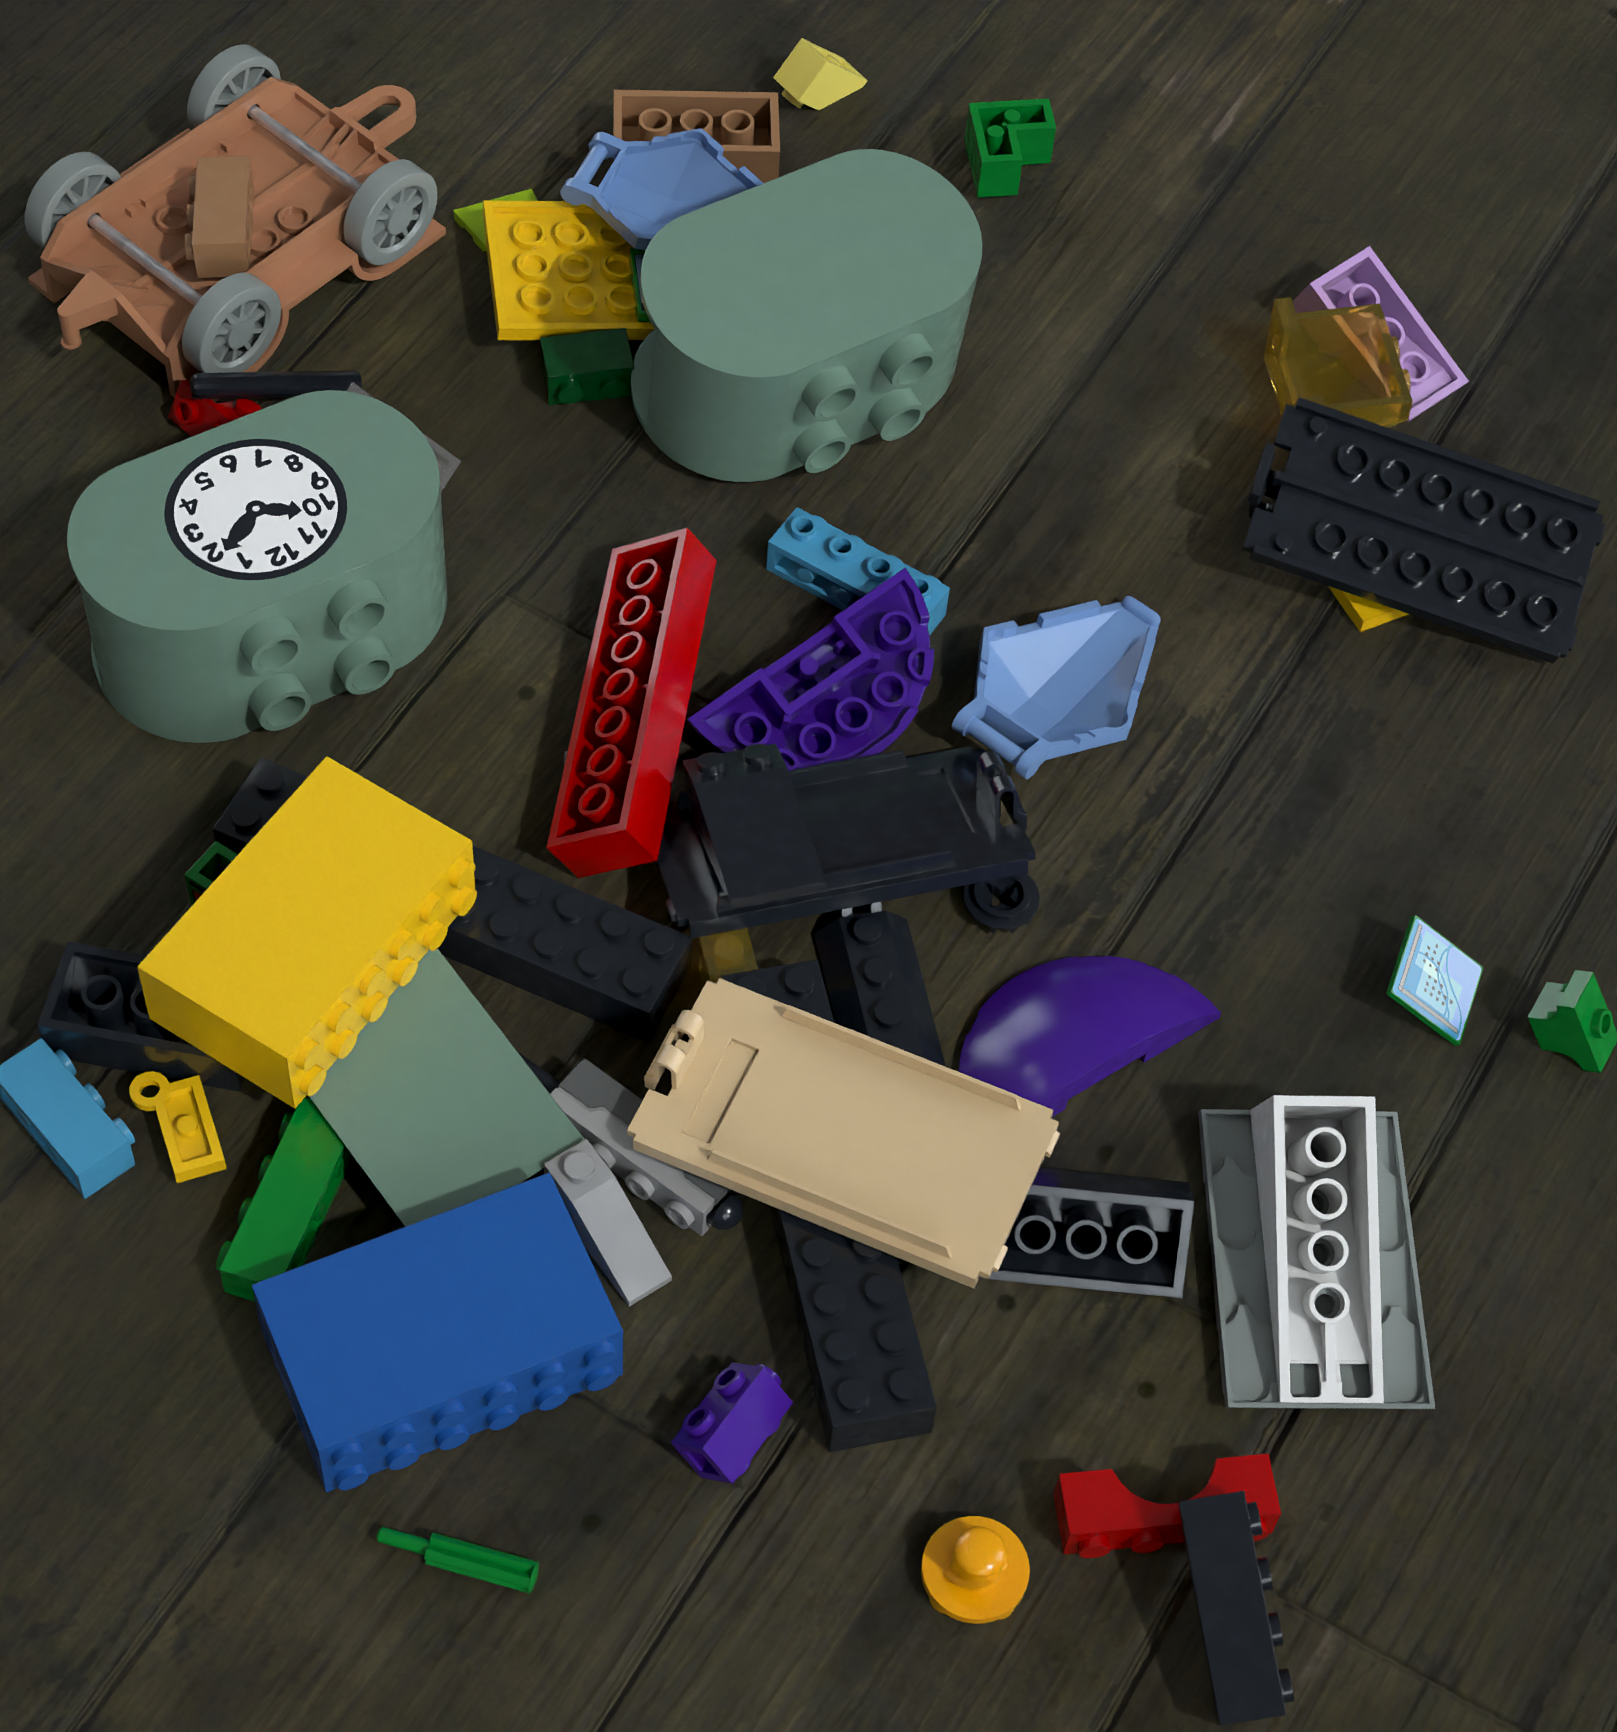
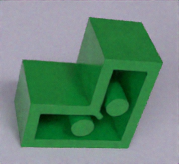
M1049 98L969 103L964 140L977 198L1018 195L1022 165L1051 163L1056 125Z

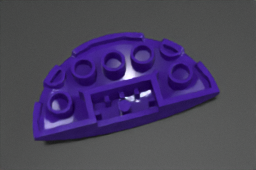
M903 568L837 614L825 628L766 669H758L689 717L687 722L700 737L720 753L743 750L752 744L770 745L776 743L788 771L881 754L899 738L916 716L917 708L932 675L934 649L930 647L927 626L930 616L924 598L907 569Z
M1075 956L1053 960L1017 975L1005 983L986 1001L979 1010L969 1034L965 1037L960 1056L959 1072L1053 1109V1116L1066 1109L1068 1099L1138 1058L1145 1063L1219 1019L1221 1012L1193 986L1175 975L1149 966L1144 962L1114 956Z

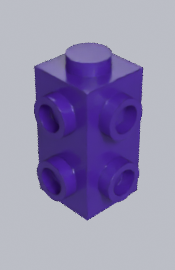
M732 1362L729 1367L718 1374L713 1388L700 1405L686 1416L683 1421V1427L671 1443L700 1478L733 1484L749 1468L752 1457L766 1438L778 1429L781 1418L793 1402L780 1387L782 1382L779 1376L769 1367L763 1364H756L754 1366Z

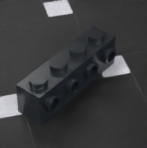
M1244 1491L1179 1501L1178 1508L1218 1725L1222 1726L1287 1715L1285 1703L1294 1702V1695L1288 1668L1278 1669L1274 1647L1283 1646V1637L1278 1613H1267L1263 1591L1273 1590L1267 1556L1257 1558L1253 1536L1262 1535L1257 1502L1247 1503Z

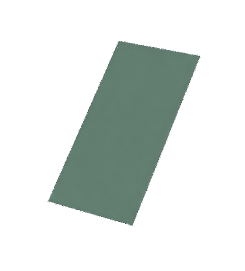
M438 948L434 951L428 950L418 962V968L411 981L403 987L399 985L388 998L387 1006L379 1019L373 1023L368 1022L358 1034L352 1051L344 1059L338 1058L327 1070L325 1081L320 1089L313 1096H309L405 1227L518 1185L542 1170L544 1163L585 1140Z

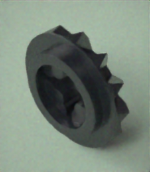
M1027 873L965 885L963 893L964 910L969 911L973 916L975 925L982 923L989 926L992 934L998 929H1008L1013 933L1017 927L1023 924L1029 926L1033 916L1038 911L1040 901L1038 888ZM1011 893L1009 907L1003 903L997 907H991L993 894L1000 898L1005 894Z

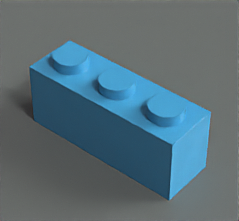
M40 1038L0 1065V1099L80 1195L86 1199L135 1165L131 1149L135 1139L127 1125L119 1117L112 1121L103 1111L106 1105L98 1091L90 1083L82 1086L74 1075L77 1074V1071L69 1057L61 1049L53 1052L46 1042Z

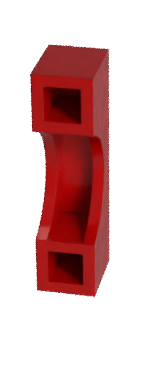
M1269 1453L1216 1458L1207 1485L1197 1495L1188 1500L1244 1491L1247 1503L1257 1502L1261 1520L1262 1535L1253 1536L1254 1542L1272 1534L1280 1518L1281 1509ZM1112 1469L1059 1474L1053 1497L1063 1554L1079 1553V1556L1082 1558H1098L1107 1555L1114 1549L1132 1548V1551L1136 1553H1148L1162 1548L1164 1544L1184 1542L1185 1545L1178 1503L1159 1504L1136 1496L1121 1483Z

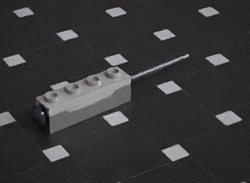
M519 1053L583 1138L590 1142L608 1168L625 1180L627 1187L633 1194L643 1200L650 1198L664 1209L666 1215L674 1224L683 1229L689 1227L700 1236H703L711 1226L718 1230H728L740 1222L743 1215V1205L738 1197L740 1195L739 1192L633 1150L634 1137L627 1135V1129L643 1101L641 1098L585 1058L560 1082Z

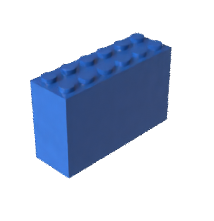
M551 1173L544 1174L252 1285L262 1334L326 1493L337 1488L340 1490L353 1489L363 1484L369 1475L387 1468L391 1470L403 1469L416 1462L422 1454L437 1448L441 1450L456 1448L465 1443L470 1435L488 1428L491 1430L506 1428L516 1422L520 1415L538 1408L542 1411L554 1409L563 1404L568 1399V1396L586 1389L589 1391L604 1389L614 1383L617 1377L623 1375V1329Z

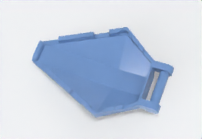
M702 128L671 133L667 136H654L652 141H624L608 133L597 132L589 143L590 151L573 178L566 180L560 193L567 203L574 206L585 204L591 207L632 247L646 250L656 233L672 220L761 185L763 182L745 166L737 169L722 156L724 148ZM615 159L599 187L589 184L603 160Z
M1125 596L1123 601L1101 606L1095 600L1041 613L1038 616L1037 622L1019 627L1014 620L984 627L979 644L974 699L956 715L952 723V729L962 736L969 734L990 750L996 752L1014 765V771L1026 780L1033 776L1039 766L1048 759L1126 740L1132 726L1138 698L1156 641L1155 638L1161 621L1160 616L1134 597Z

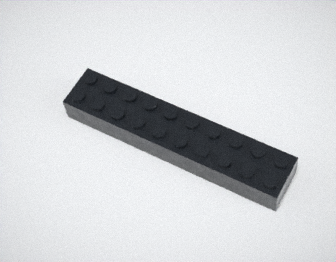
M261 757L214 826L215 841L239 854L306 780L307 776ZM473 846L477 897L468 913L464 916L458 915L449 925L446 937L438 947L441 954L649 1043L691 968V937Z
M818 959L721 976V979L834 1023ZM769 1205L829 1453L931 1433L937 1407L897 1257Z

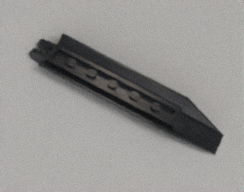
M881 902L867 904L868 913L853 915L852 907L837 910L838 918L814 933V940L835 1023L946 1067L907 919L886 910L882 911Z

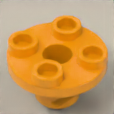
M981 1516L961 1517L941 1526L929 1539L921 1563L922 1582L932 1607L939 1613L946 1614L951 1618L973 1624L993 1622L1010 1616L1024 1596L1030 1574L1029 1559L1020 1539L1000 1522Z

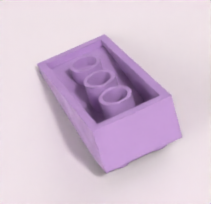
M1370 246L1311 282L1289 305L1312 338L1405 423H1408L1469 382Z

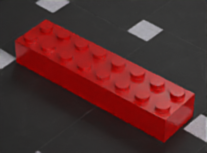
M688 528L612 549L546 847L578 878L654 862L658 859L717 561Z

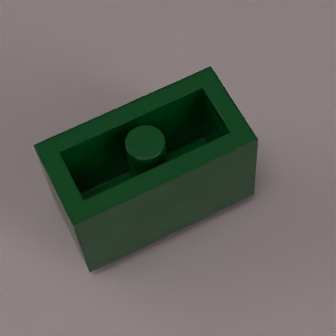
M626 328L540 338L541 370L549 405L573 404L581 401L631 396V372L634 370V363Z

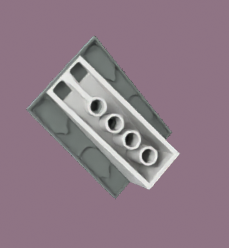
M1273 1095L1251 1110H1199L1203 1183H1205L1216 1327L1219 1336L1222 1391L1225 1399V1408L1435 1409L1398 1113L1376 1111L1375 1097Z

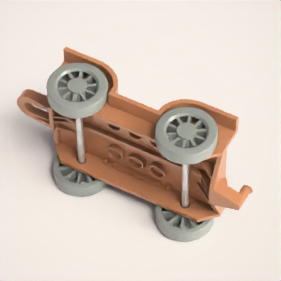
M236 45L222 51L200 72L191 89L187 104V119L191 129L187 128L121 174L94 153L78 152L68 155L53 164L40 177L29 196L25 210L27 234L31 240L44 249L40 257L42 268L28 277L29 284L53 303L69 294L57 309L63 336L61 339L62 347L68 350L78 348L82 343L79 329L100 321H108L165 365L170 395L174 398L181 380L188 379L190 381V377L195 373L257 372L280 344L288 325L289 310L344 270L348 269L358 278L366 281L381 279L402 267L446 234V228L433 219L437 204V186L433 177L412 161L398 159L384 149L410 131L415 125V99L408 90L395 85L378 86L342 107H334L330 110L296 84L281 80L280 71L276 63L251 45ZM396 105L400 107L396 112L370 130L358 123L360 119L380 106ZM249 156L254 185L251 267L244 273H237L228 277L197 278L195 261L187 260L185 251V234L193 232L188 229L187 204H194V202H191L189 195V176L196 175L197 157Z

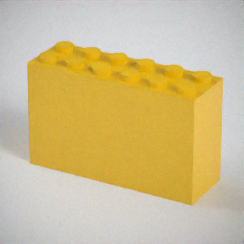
M326 756L137 966L149 1019L296 1109L306 1095L313 1096L320 1089L325 1081L327 1070L338 1058L344 1059L352 1051L358 1034L368 1022L373 1023L379 1019L387 1006L388 998L399 985L403 987L411 981L418 968V962L428 950L434 951L441 945L446 937L449 925L458 915L464 916L472 908L477 897L472 840Z

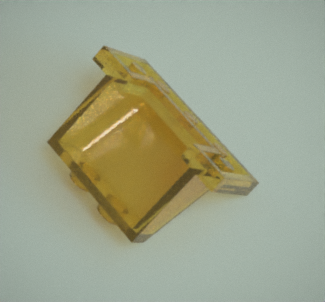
M1291 297L1274 299L1264 359L1281 415L1286 404L1294 406L1300 397L1387 428L1408 420L1413 403L1410 394V375L1407 369H1402L1398 339L1396 336L1390 335L1380 303L1296 313Z

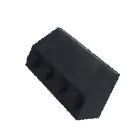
M67 942L37 1025L40 1037L53 1052L61 1049L71 1061L141 1074L154 1071L173 1080H183L199 1075L202 1085L241 1091L245 1079L243 1076L149 1019L137 968L146 958L145 955Z
M1039 1168L1005 1242L1008 1250L998 1273L992 1271L989 1279L1182 1298L1194 1208V1198L1189 1182Z

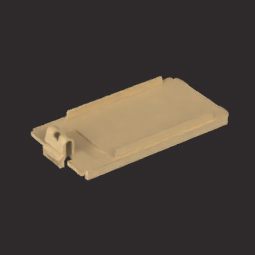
M720 978L717 984L707 981L692 1010H682L675 1024H672L644 1076L645 1087L649 1088L627 1129V1135L634 1137L633 1150L973 1289L978 1282L979 1276L989 1280L992 1271L998 1273L1008 1250L1005 1242L1044 1157L1051 1156L1060 1136V1133L1057 1132L1059 1122L1052 1119L1053 1109ZM684 1033L690 1038L688 1043L681 1040ZM666 1068L670 1070L672 1089L668 1096L653 1091Z

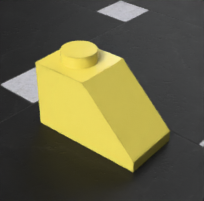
M801 38L773 77L785 88L782 95L798 108L805 104L817 110H821L861 89L867 82L844 58Z

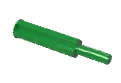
M383 1526L377 1531L376 1540L378 1543L425 1555L426 1565L528 1594L531 1593L537 1581L539 1572L538 1561L434 1532L429 1540Z

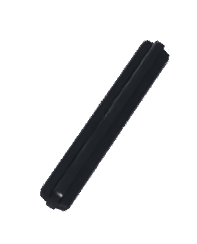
M356 370L195 373L190 377L191 396L195 399L295 397L315 391L335 390L360 393L362 390L361 375Z

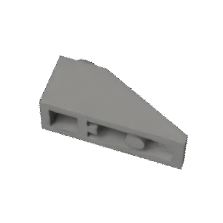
M587 1139L544 1163V1174L551 1173L583 1245L629 1307L672 1281L669 1270L616 1177Z

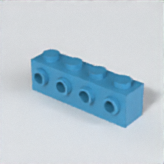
M798 507L768 541L766 570L841 610H845L903 568H906L918 586L930 616L927 625L929 636L946 615L950 587L942 584L934 576L923 574L904 564L896 556L887 555L866 544L858 536L849 535L828 524L823 518L811 515Z

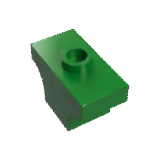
M1575 970L1569 983L1546 982L1528 1015L1541 1050L1565 1054L1575 1060L1583 1071L1601 1073L1617 1043V1030L1613 1023L1612 1013L1607 1008L1594 973Z

